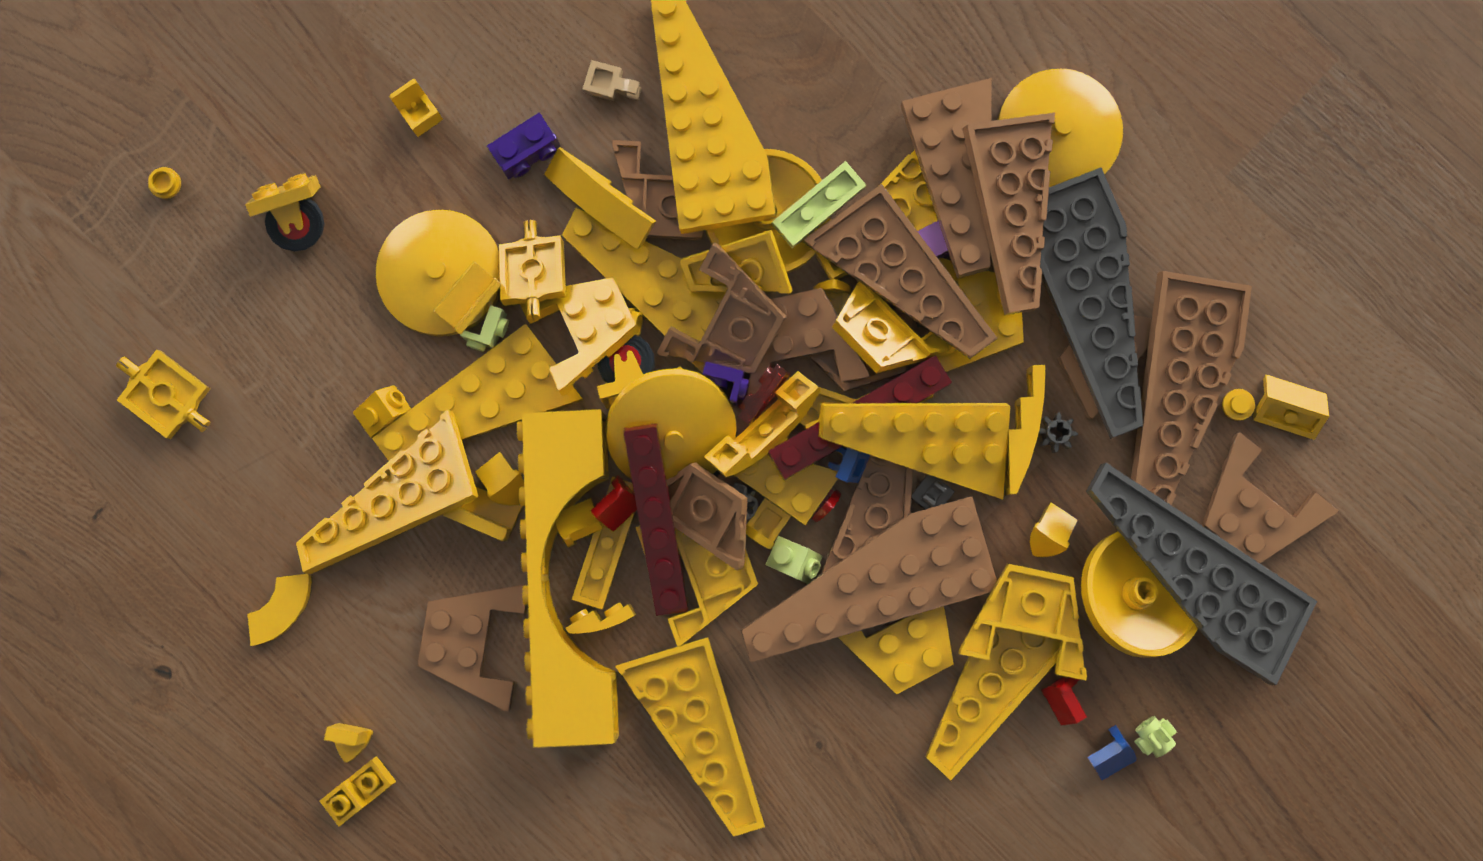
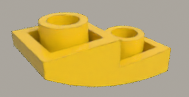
M620 602L604 612L607 617L602 620L597 610L589 613L585 608L569 618L572 624L566 627V630L569 634L595 632L613 627L637 614L631 604L623 607Z
M376 756L319 802L338 827H340L392 786L396 780Z

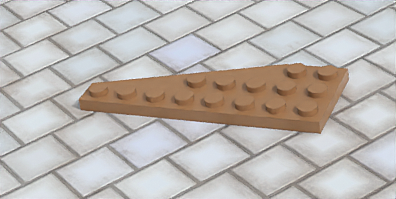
M1161 271L1157 274L1141 397L1143 426L1137 428L1131 479L1172 505L1176 497L1174 492L1182 475H1186L1190 466L1188 462L1194 449H1198L1218 406L1216 401L1222 388L1228 384L1232 374H1230L1234 362L1240 358L1243 352L1252 286Z
M966 497L906 515L899 522L877 535L873 540L848 555L776 607H773L741 629L749 661L754 662L990 593L997 579L973 497Z

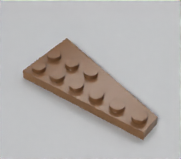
M992 78L904 100L900 106L957 279L985 272L990 268V249L963 128L967 124L991 121Z
M882 184L803 240V243L969 359L997 339L996 335Z

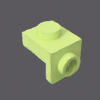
M490 305L480 335L465 330L460 334L467 341L466 346L482 352L485 351L486 347L490 349L495 347L499 337L503 338L509 325V320L506 319L507 314L503 309Z
M778 536L765 565L809 584L820 570L822 555Z

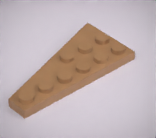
M1055 112L967 124L963 128L1004 315L1033 311L1039 308L1042 279L1040 260L1041 250L1044 249L1045 242L1043 224L1047 218L1050 181L1048 163L1049 153L1052 152L1053 140L1050 138L1051 126L1055 120Z
M870 455L861 479L855 487L821 574L911 513L913 469Z

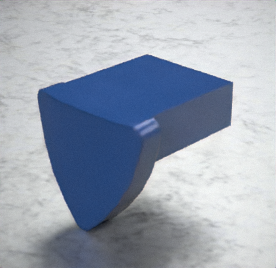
M1117 725L1108 729L1115 741L1088 757L1101 780L1137 761L1135 752L1129 746Z

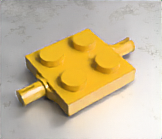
M528 220L523 223L524 238L513 243L499 245L500 283L502 284L500 287V300L504 306L527 304V319L534 321L535 317L537 321L541 318L540 302L566 297L564 241L561 235L546 238L537 236V222L529 220V224Z
M156 349L148 361L139 367L125 356L119 360L122 363L117 362L116 367L130 377L127 387L118 397L117 401L165 438L172 439L180 427L187 422H190L200 432H204L207 429L205 426L210 425L211 422L196 412L199 403L210 391V388L165 353Z

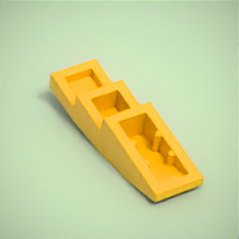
M561 147L557 149L544 175L598 222L634 248H641L656 220L632 205L634 201L612 187L610 180Z
M1032 365L1026 369L1027 397H1020L1015 400L1016 429H1009L1004 485L1005 496L1018 493L1031 462L1040 430L1044 404L1045 365Z

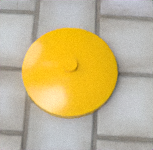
M1049 69L1027 77L1014 87L1004 101L997 120L1055 112V120L1051 126L1050 138L1053 140L1052 152L1049 153L1048 170L1050 171L1049 187L1100 167L1105 175L1119 154L1123 138V124L1115 100L1103 85L1081 72L1068 69Z
M764 149L769 162L777 218L821 182L822 179L801 158L785 151ZM831 217L828 220H826L823 224H821L817 229H815L812 233H814L820 227L831 220ZM776 218L706 230L711 244L716 243L720 246L772 230L786 273L799 269L816 254V251L803 243V240L792 249L772 226V221Z
M431 210L418 213L400 223L388 235L380 249L376 263V283L380 297L388 311L398 321L416 332L429 336L459 334L453 326L433 310L474 261L500 282L499 248L488 231L467 215L450 210ZM500 288L465 331L478 325L486 318L490 305L495 307L500 297Z
M684 369L658 370L637 378L618 394L610 407L606 420V439L610 455L617 467L630 479L632 478L623 433L624 428L657 423L666 480L674 477L680 470L695 462L712 474L715 473L717 469L706 461L704 456L727 435L733 440L736 438L735 415L724 391L706 376Z
M1119 531L1105 537L1092 549L1082 572L1081 594L1090 622L1106 642L1125 654L1140 658H1153L1175 652L1191 640L1198 627Z

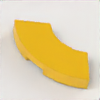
M311 574L276 577L275 591L270 601L260 610L247 614L251 646L264 644L280 637L296 622L305 610L309 600L312 584Z

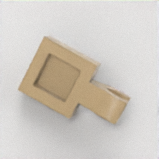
M591 60L582 90L585 94L614 101L616 93L633 100H639L642 88L639 87L640 82L622 78V68Z

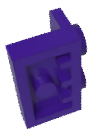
M540 112L486 145L508 180L513 176L519 178L525 175L531 169V165L540 159L541 161H546L552 158L557 149L561 147L558 138L551 131Z
M705 362L702 373L704 376L711 379L721 389L727 390L728 385L733 386L729 401L731 405L737 406L738 399L745 400L749 380L744 379V371Z

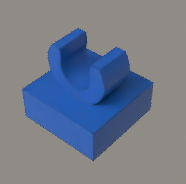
M847 447L838 449L837 452L843 455V460L841 464L829 462V468L838 471L835 477L845 482L859 483L870 455Z

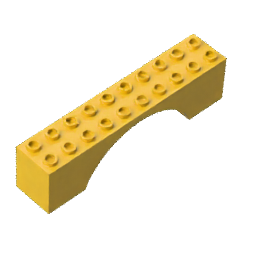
M601 409L522 413V421L517 422L518 441L523 443V454H518L519 474H524V487H519L520 506H525V519L520 521L521 539H526L527 552H522L521 566L522 572H527L528 585H523L522 598L523 605H528L529 618L524 619L523 628L525 639L530 638V652H525L526 672H531V685L526 686L527 706L532 705V719L527 720L528 739H533V748L614 744L619 737L617 671L593 660L571 639L558 618L549 582L551 551L558 533L555 523L562 510L575 505L587 492L609 479L608 445L606 439L607 416Z

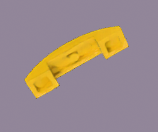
M797 371L775 391L778 400L734 440L727 435L704 458L725 477L750 467L766 456L769 450L778 446L793 431L811 408L820 392V388Z

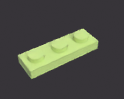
M845 161L772 221V226L793 249L864 190L866 184Z

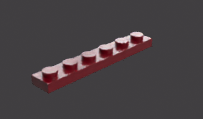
M935 355L851 404L920 403L951 385L952 381ZM818 422L768 451V454L783 480H786L843 446L819 437Z
M657 423L624 428L625 445L656 616L687 612L688 602Z

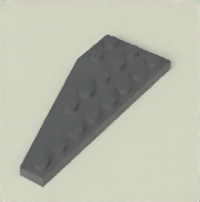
M1100 167L1049 187L1047 218L1043 224L1045 242L1044 249L1041 250L1040 268L1042 269L1044 285L1111 439L1143 426V417L1137 376L1138 358L1135 352L1134 341L1136 334L1132 286H1130L1128 266L1130 263L1126 245L1127 227L1103 170Z
M1108 463L1101 464L1086 490L1088 495L1216 651L1267 684L1277 685L1317 601Z

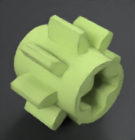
M1152 716L1143 721L1135 730L1140 737L1134 742L1143 754L1146 753L1147 756L1153 753L1155 757H1161L1176 745L1172 736L1177 731L1168 719L1162 718L1158 721L1155 716Z

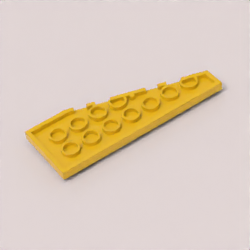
M651 0L678 223L681 234L776 218L767 153L686 0Z

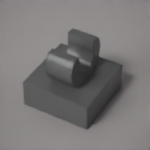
M927 474L913 491L911 500L923 509H928L947 503L955 491L939 478Z

